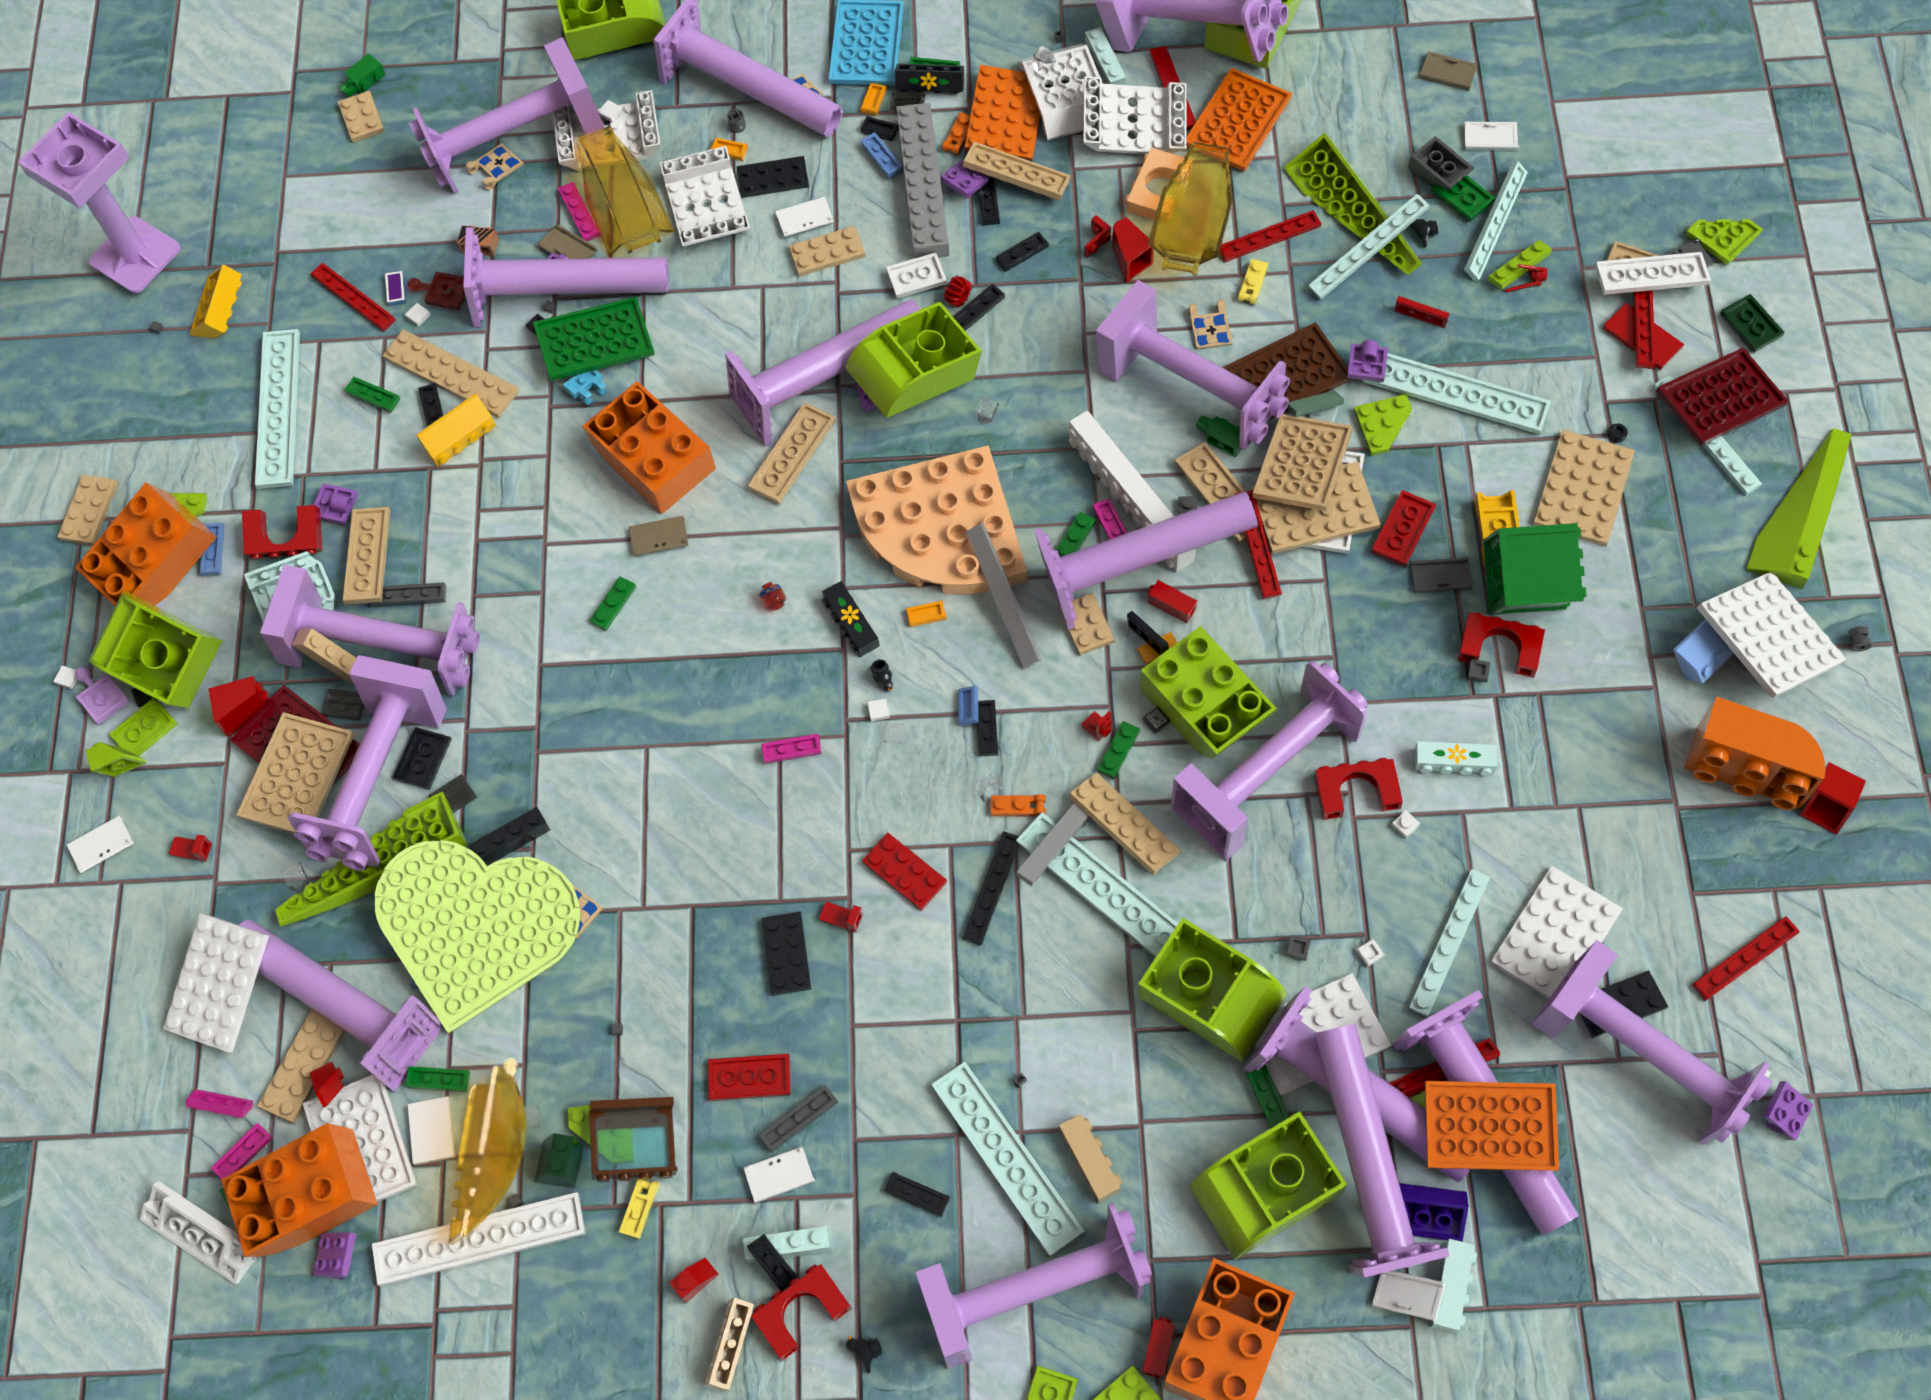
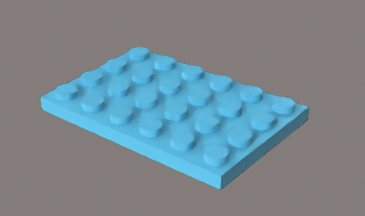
M838 0L829 84L870 85V83L895 86V68L899 62L904 1Z

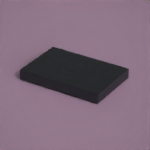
M415 727L394 774V780L430 790L452 740L451 737Z

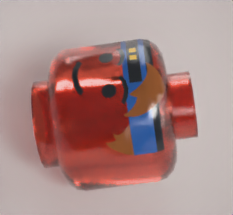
M766 583L762 586V590L759 593V597L766 609L776 611L785 605L784 602L787 598L779 584Z

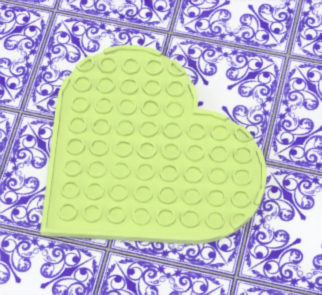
M443 840L425 841L412 845L397 854L385 867L375 890V913L381 930L448 1034L559 962L570 950L579 930L580 906L571 883L556 867L532 857H510L486 866L477 854L457 843Z

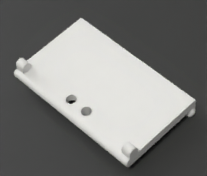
M1464 122L1465 150L1517 151L1519 148L1517 122Z
M825 197L775 211L784 237L834 222Z
M120 815L67 844L80 873L134 844L123 822L124 819Z
M803 1146L743 1167L755 1204L815 1182Z
M1397 1271L1381 1273L1372 1306L1437 1321L1445 1284L1444 1282Z

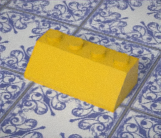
M221 265L207 277L189 335L217 338L221 334H225L228 325H226L227 320L230 319L233 312L231 310L232 305L237 300L236 292L242 284V281H240L241 273Z
M475 393L416 436L427 456L439 467L448 462L454 455L461 453L471 443H475L485 433L490 432L496 424Z

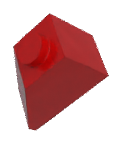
M333 1061L310 1072L314 1091L324 1108L329 1105L344 1087L341 1079L345 1077L341 1068H336Z
M704 1258L685 1268L669 1283L687 1303L719 1274L709 1261Z

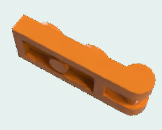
M959 113L946 141L943 142L942 151H952L953 154H960L966 142L971 115Z
M1043 794L1034 796L991 795V816L1038 817L1042 812L1046 815V809L1044 808L1046 796ZM1030 804H1036V808H1030Z

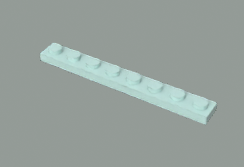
M1519 161L1512 162L1464 268L1473 281L1480 280L1528 173Z
M1416 194L1309 284V289L1320 300L1323 299L1429 209V204Z
M1669 375L1655 383L1653 388L1657 390L1659 386L1673 379ZM1722 436L1702 445L1745 496L1761 487L1762 483Z
M1471 869L1408 1010L1428 1018L1490 879L1489 876Z

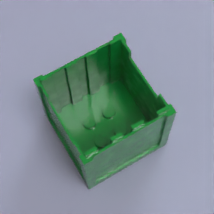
M1577 523L1499 528L1483 540L1489 615L1566 610L1570 606V602L1584 601V597H1587L1586 587L1582 588L1581 576H1585L1584 566L1580 565V559H1583V549H1579L1578 537H1581V527H1578Z

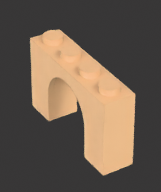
M1151 147L1149 153H1146L1144 156L1143 166L1138 169L1137 179L1132 182L1131 193L1126 195L1124 202L1127 204L1126 212L1166 224L1172 210V199L1151 193L1146 188V184L1150 180L1159 177L1184 183L1190 170V159Z

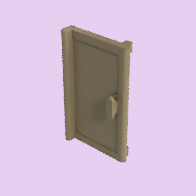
M1428 51L1419 78L1469 91L1478 64Z
M557 223L537 244L538 247L550 254L552 252L556 255L563 254L568 259H588L597 252L596 246Z
M683 516L629 526L634 556L688 546L685 518Z

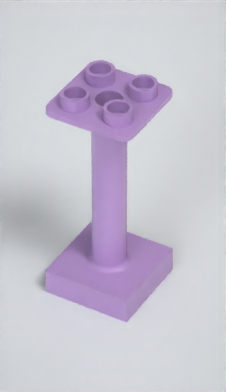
M1094 0L1113 50L1125 52L1132 51L1150 17L1244 26L1255 61L1260 62L1266 51L1273 49L1275 33L1280 25H1285L1288 19V7L1286 4H1282L1281 0Z
M563 37L544 45L558 77L557 81L442 133L427 127L418 108H412L417 119L409 122V125L418 142L426 139V141L420 143L422 146L420 149L429 167L437 165L432 168V171L440 187L450 184L453 192H458L449 172L452 157L567 105L572 106L586 137L605 129L588 87Z
M68 112L18 163L28 177L76 207L81 208L86 203L108 237L89 258V264L92 268L130 292L139 293L180 252V244L139 217H126L105 182L130 157L121 143Z
M1139 280L1135 282L1096 330L1099 373L1117 382L1139 354L1241 409L1239 447L1243 450L1251 442L1259 444L1268 431L1266 423L1272 416L1280 418L1288 406L1289 399L1284 397V393L1289 386L1290 378L1285 376V362L1279 361L1262 384L1257 387L1157 332L1156 289Z
M283 565L260 631L261 636L278 664L301 667L305 654L293 647L292 643L299 629L312 628L329 639L439 660L438 673L447 694L454 696L457 687H466L470 667L464 664L468 652L474 654L477 652L480 643V632L474 631V616L468 615L464 603H457L447 633L321 608L323 601L307 570Z
M358 655L349 675L367 713L373 714L328 818L322 819L292 812L288 820L295 830L294 836L305 847L306 856L318 862H327L329 857L342 859V863L345 866L362 871L366 865L379 866L380 859L366 832L357 826L402 721L439 729L447 709L431 670Z
M1311 660L1306 664L1301 693L1310 703L1217 786L1212 784L1192 763L1174 778L1171 808L1225 861L1243 847L1248 817L1237 808L1243 801L1329 724L1333 723L1353 742L1360 739L1367 716L1365 710L1368 706L1367 702L1358 691L1351 689L1347 692L1338 684L1339 677L1328 664L1322 663L1319 666Z
M1596 940L1575 961L1532 1025L1553 1039L1573 1021L1578 1013L1582 1014L1712 1107V1121L1702 1134L1699 1142L1706 1144L1715 1138L1723 1143L1731 1133L1734 1135L1738 1134L1750 1117V1114L1744 1111V1109L1753 1099L1759 1101L1772 1083V1080L1764 1075L1770 1064L1764 1061L1746 1074L1733 1080H1728L1606 994L1597 985L1618 954Z
M1114 1203L1108 1204V1223L1103 1242L957 1295L950 1293L940 1263L917 1271L916 1275L948 1369L973 1361L964 1334V1328L971 1324L1114 1272L1131 1284L1137 1299L1142 1297L1144 1285L1151 1283L1149 1276L1152 1273L1144 1251L1141 1250L1133 1253L1130 1244L1135 1242L1134 1234H1136V1230L1128 1209L1117 1212Z

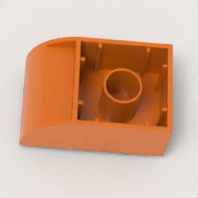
M638 381L582 426L589 440L604 460L660 514L666 512L716 469L710 447Z
M145 482L75 568L114 606L122 591L129 592L155 606L175 589L217 536L172 494Z
M1717 696L1695 730L1684 768L1693 771V776L1700 781L1714 783L1719 780L1731 784L1734 792L1743 796L1759 794L1771 798V803L1783 810L1801 809L1824 780L1826 768L1824 755L1819 744L1808 731L1798 724Z
M330 1123L320 1126L221 1179L244 1257L265 1256L294 1248L378 1205L353 1129Z
M1213 1258L1163 1388L1188 1400H1255L1295 1293Z

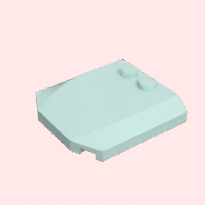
M307 551L244 574L263 623L283 565L306 569L323 601L321 608L334 610L336 597L323 565L310 556Z

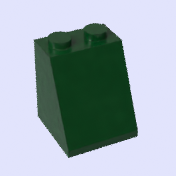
M555 1133L550 1135L542 1143L534 1182L575 1188L584 1147L574 1136Z

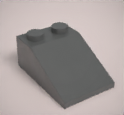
M1434 136L1411 155L1408 169L1420 179L1450 190L1468 175L1474 167L1438 137Z

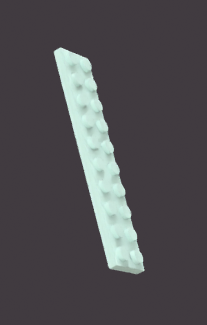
M298 329L263 332L255 486L257 489L293 486L300 332Z
M1387 353L1384 382L1363 380V383L1407 394V396L1539 435L1551 401L1389 353Z
M1042 812L1017 838L1016 842L1029 854H1032L1056 823ZM1073 837L1047 867V869L1155 958L1178 925L1175 920Z
M963 1062L931 1084L938 1097L1050 1257L1085 1233L966 1062Z

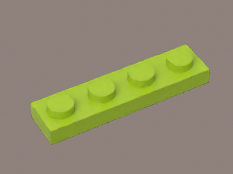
M1540 240L1536 241L1489 275L1488 281L1500 290L1504 289L1529 270L1519 268L1518 264L1535 266L1551 255L1552 248Z

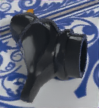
M1416 219L1409 225L1423 240L1424 247H1427V240L1430 236L1434 237V235L1438 234L1436 220H1429L1427 222L1424 219Z
M882 659L874 661L870 667L874 681L885 692L893 690L892 672L888 664Z
M851 1336L848 1337L846 1342L847 1350L854 1353L865 1364L867 1374L871 1373L872 1359L883 1355L878 1338H870L867 1341L864 1338L854 1339Z

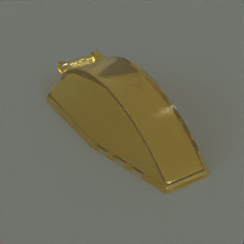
M608 126L578 137L585 200L609 256H612L622 245H625L628 254H630L632 250L653 242H661L658 231L673 233V227L650 175L612 128ZM650 234H653L652 236L646 237V238H644V239H641V240H638V241H636V242H633V243H630V244H629V242H632V241H634V240H637V239H640V238H642V237H645V236H648V235H650Z
M1193 142L1185 154L1183 162L1178 165L1177 171L1170 177L1167 186H1164L1148 240V244L1164 258L1162 270L1173 269L1193 273L1192 275L1197 276L1200 264L1219 257L1232 206L1228 148ZM1169 259L1186 263H1192L1194 264V266L1169 262Z
M512 1058L507 1059L503 1067L493 1066L490 1084L470 1086L456 1170L461 1171L460 1182L455 1181L454 1186L455 1189H459L458 1200H453L452 1207L457 1208L456 1219H451L448 1244L454 1245L487 1218L506 1194L519 1167L526 1140V1114L514 1077L517 1070V1062Z

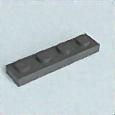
M441 582L383 586L382 602H373L370 605L376 607L446 602V584Z
M824 1085L759 1134V1137L772 1153L836 1105L838 1101L828 1087Z

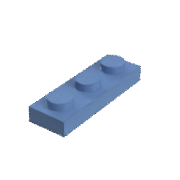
M875 132L861 140V145L888 178L903 171V166Z
M223 523L204 524L217 538L201 556L200 573L202 576L221 575L225 526Z

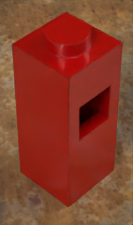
M1157 580L1155 585H1151L1147 591L1148 603L1185 623H1188L1197 609V600L1160 580Z
M1159 1317L1158 1320L1154 1319L1142 1374L1164 1379L1175 1324H1172L1170 1319Z

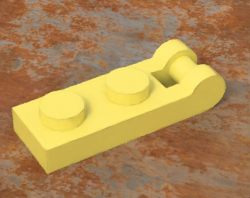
M1251 259L1238 301L1243 302L1246 300L1250 301V304H1256L1268 268L1267 262Z
M638 1178L619 1230L620 1234L637 1239L641 1238L655 1195L659 1189V1182H648ZM643 1189L649 1190L647 1195L641 1194Z

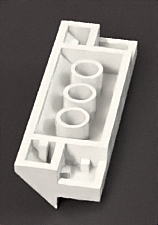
M160 1181L153 1184L150 1199L143 1204L139 1220L235 1285L238 1284L257 1258L244 1257L238 1234Z

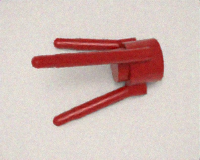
M1518 264L1519 268L1529 269L1527 272H1530V279L1534 282L1505 289V292L1531 286H1541V282H1545L1547 279V268Z

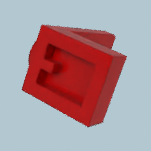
M1097 215L1091 219V230L1097 236L1084 247V256L1087 258L1091 254H1095L1100 246L1106 244L1111 239V226Z
M1094 711L1081 724V727L1098 741L1102 737L1106 738L1112 731V713L1108 711L1101 717Z
M198 834L195 840L174 837L169 854L175 857L206 862L212 843L204 835Z
M825 902L819 919L820 921L856 933L863 913L861 907L853 905L852 910L830 902Z

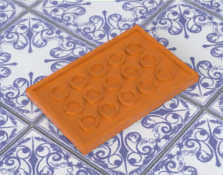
M980 64L964 151L969 152L972 144L977 142L1032 162L1040 112L1025 72Z
M1231 68L1187 135L1186 147L1245 172L1291 100L1292 93Z
M1425 1081L1427 1168L1559 1171L1556 1084Z

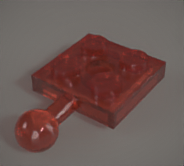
M435 272L431 284L421 283L418 278H411L408 281V288L411 291L417 292L420 289L428 291L425 298L426 304L455 310L460 309L465 296L463 276ZM448 288L452 289L449 293H443Z

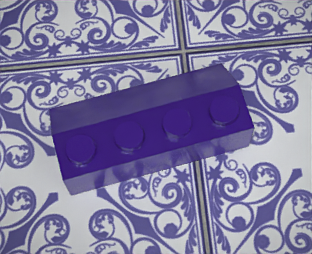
M1399 1183L1413 1236L1442 1240L1453 1239L1463 1242L1469 1208L1467 1192Z

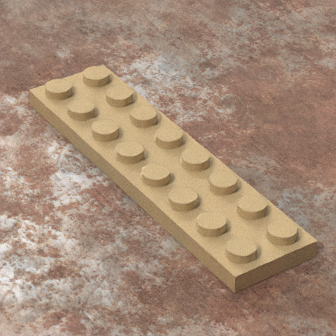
M404 329L382 355L385 360L432 384L436 383V386L463 400H467L476 393L488 412L500 418L519 392L517 386Z

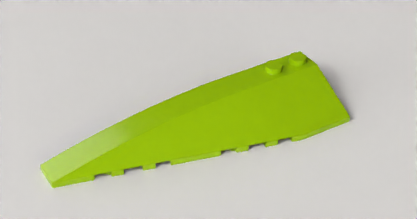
M1325 132L1284 166L1303 194L1307 197L1310 196L1317 205L1362 240L1389 218L1334 141ZM1401 233L1378 251L1407 275H1410L1422 265V262Z
M1835 428L1829 433L1756 538L1746 568L1747 571L1761 576L1770 572L1777 576L1782 583L1800 589L1804 587L1809 579L1833 503L1851 438L1850 433Z
M442 791L406 809L402 813L403 816L396 821L393 819L387 824L388 827L380 833L376 832L371 836L370 842L380 859L379 866L366 865L364 870L359 871L345 866L341 859L331 871L326 870L321 874L322 877L319 880L305 886V890L299 895L295 894L275 909L279 925L282 927L375 892L378 880H380L388 863L397 854L412 845L425 841L443 840L467 847L463 831L444 792Z

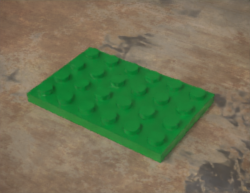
M636 297L533 322L550 381L655 355Z

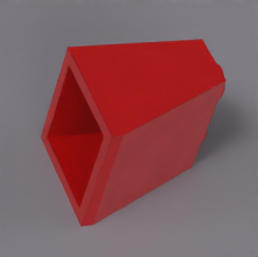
M1127 217L1118 220L1113 225L1112 248L1124 281L1128 283L1153 264L1154 242Z
M254 676L208 688L214 722L227 737L241 729L270 699L267 689L264 690L262 683L258 682Z
M1828 762L1825 768L1824 780L1809 797L1800 816L1838 834L1855 809L1866 780Z

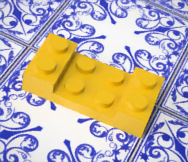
M1510 490L1502 496H1485L1481 492L1476 493L1474 500L1476 514L1479 516L1482 544L1486 537L1499 528L1520 527L1514 490ZM1482 546L1483 563L1485 565L1484 547Z

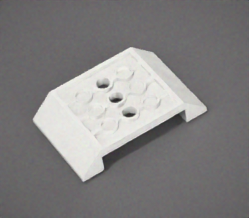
M1081 43L1018 60L1020 70L1025 72L1041 114L1042 128L1047 141L1082 132L1084 122V79H1078L1077 77L1100 78L1088 46ZM1062 80H1067V81H1069V82L1066 83V84L1061 83ZM1050 84L1052 87L1046 88L1045 85Z
M1084 76L1083 144L1099 152L1148 154L1151 147L1171 154L1186 150V83L1169 82L1167 88L1101 84L1102 78ZM1134 100L1137 106L1131 107L1128 101ZM1129 116L1135 117L1137 122H1136V123H1131V122H1129V121H1128V117H1129ZM1128 133H1134L1136 139H1130Z
M652 90L635 93L637 102L619 105L622 107V112L610 124L604 125L605 129L586 137L575 113H571L569 105L552 112L559 164L577 171H585L647 160L661 147ZM600 116L602 123L609 121ZM609 134L613 135L611 138H605ZM609 148H614V151L607 152Z
M726 146L659 162L683 247L750 230ZM721 199H727V200H728V201L725 202V203H720V202H719ZM705 203L711 204L709 207H703ZM689 207H693V208H694L693 211H690V212L686 211V209L689 208Z

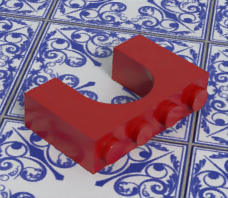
M316 505L297 506L298 525L296 534L290 541L283 544H274L270 541L267 535L266 513L260 509L242 511L244 555L250 557L251 560H260L262 556L280 558V555L285 554L288 557H292L306 551L310 555H316L317 552L323 551L320 508Z
M1469 612L1464 627L1458 661L1470 663L1471 659L1478 660L1483 641L1493 635H1502L1511 639L1517 646L1518 659L1515 674L1534 678L1538 669L1545 629L1536 625H1524L1518 621L1502 620L1500 617L1484 616L1479 612Z
M1379 758L1372 762L1363 760L1356 764L1342 763L1336 767L1322 766L1315 770L1314 781L1323 820L1343 817L1344 806L1340 787L1344 782L1354 778L1364 779L1374 786L1381 812L1398 810L1402 807L1403 799L1393 759Z
M822 1264L811 1266L806 1271L807 1274L804 1277L794 1279L788 1284L789 1288L783 1292L781 1290L776 1292L771 1297L772 1300L766 1305L763 1303L753 1310L754 1314L751 1317L782 1361L799 1349L784 1323L786 1308L794 1299L801 1296H811L818 1299L834 1321H837L852 1309Z

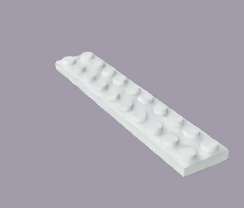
M576 1192L373 1243L372 1249L377 1285L384 1286L586 1235L579 1193Z

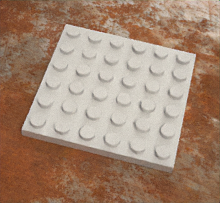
M1770 572L1707 600L1697 607L1699 612L1772 699L1841 665L1847 660L1816 622L1807 614L1804 608L1795 600L1790 591L1779 581L1778 577Z

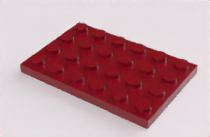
M1744 347L1667 382L1656 390L1700 446L1782 408L1789 402Z
M283 684L230 741L260 764L283 712L331 726H337ZM354 739L333 785L351 766L360 745Z

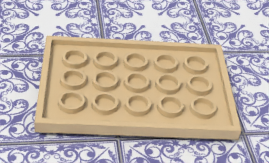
M1282 414L1278 420L1253 491V498L1327 511L1353 432V426Z
M1562 429L1533 525L1577 523V526L1581 527V537H1578V539L1607 547L1635 450Z
M1358 461L1341 465L1327 511L1256 499L1272 554L1378 529L1381 526Z
M283 712L236 816L293 834L295 830L288 820L290 813L294 812L319 817L354 738V732Z

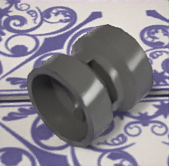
M739 109L730 110L727 114L730 130L733 133L743 132L746 128L743 112Z
M1857 626L1848 631L1849 638L1853 641L1851 643L1853 651H1865L1872 647L1871 639L1868 638L1869 630L1867 626Z

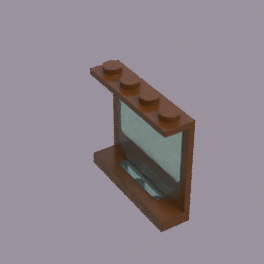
M673 1097L590 1101L589 1126L592 1180L603 1183L617 1178L618 1181H629L635 1177H639V1180L652 1179V1176L669 1179L676 1175L678 1168L675 1166Z

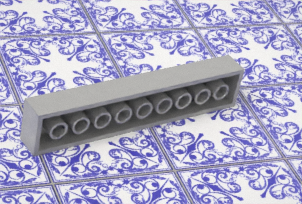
M931 104L897 106L914 257L919 258L932 253H937L938 257L950 256Z

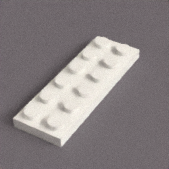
M1702 252L1598 261L1595 264L1603 295L1709 285L1711 282Z

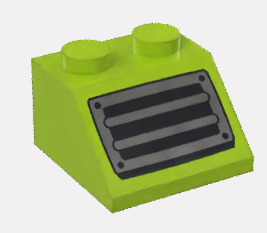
M104 742L95 743L93 747L86 750L90 771L111 777H116L146 764V759L126 749L108 745Z

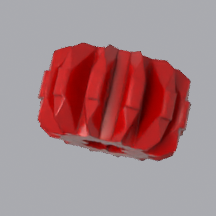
M962 276L952 277L947 287H945L944 300L956 307L964 305L972 290L971 282Z

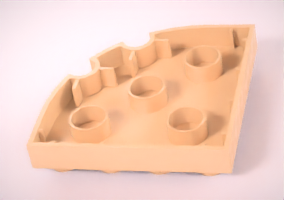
M989 445L846 481L855 519L864 542L877 560L883 558L893 566L894 575L920 588L925 581L941 584L945 594L964 595L991 591L966 533L967 530L984 523L1010 586L1028 582L1026 565Z

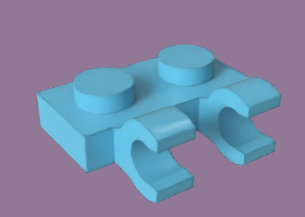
M597 370L577 374L563 384L564 390L575 399L580 396L586 405L593 402L590 398L592 394L588 391L590 388L594 387L601 396L607 392L604 389L606 384L602 381V375Z

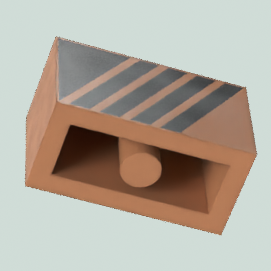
M472 225L461 226L457 240L461 253H465L466 228H473L475 235H478V245L481 246V253L486 256H495L499 242L495 229Z

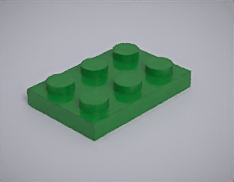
M1467 175L1450 190L1436 184L1431 190L1469 222L1495 201L1494 196Z

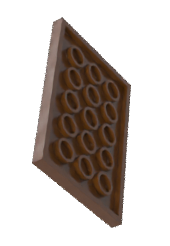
M1316 322L1222 367L1259 387L1279 361L1285 362V376L1290 378V383L1284 393V397L1288 398L1289 402L1329 392L1353 380L1347 378L1348 367Z

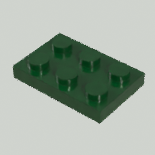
M1751 294L1727 306L1720 312V315L1754 353L1783 337L1785 333Z

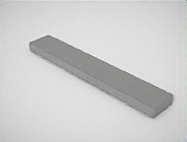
M1074 802L1017 870L1015 876L1033 886L1090 816Z

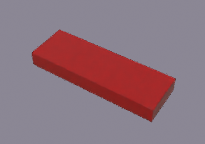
M1398 296L1394 309L1396 312L1443 328L1446 327L1450 315L1448 312Z

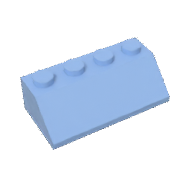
M1706 619L1673 649L1684 677L1701 684L1734 654Z

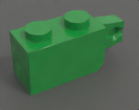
M368 53L346 71L347 80L340 87V90L347 97L356 92L359 94L365 92L386 75L382 64Z
M1205 416L1199 418L1196 427L1206 434L1207 443L1237 457L1241 451L1239 447L1240 426H1235L1229 423L1228 420L1217 416L1214 419Z

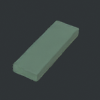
M1333 390L1289 402L1287 409L1294 416L1298 417L1344 404V398Z

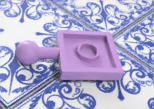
M79 667L75 671V677L77 680L84 682L88 688L77 695L76 698L98 725L130 702L108 674L94 682L90 678V670L86 667Z

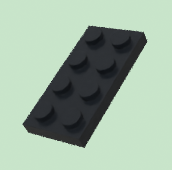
M804 156L736 166L741 198L809 188Z
M801 911L761 918L771 995L811 990Z
M1649 970L1601 989L1642 1019L1668 1008ZM1580 1014L1592 1039L1607 1033Z

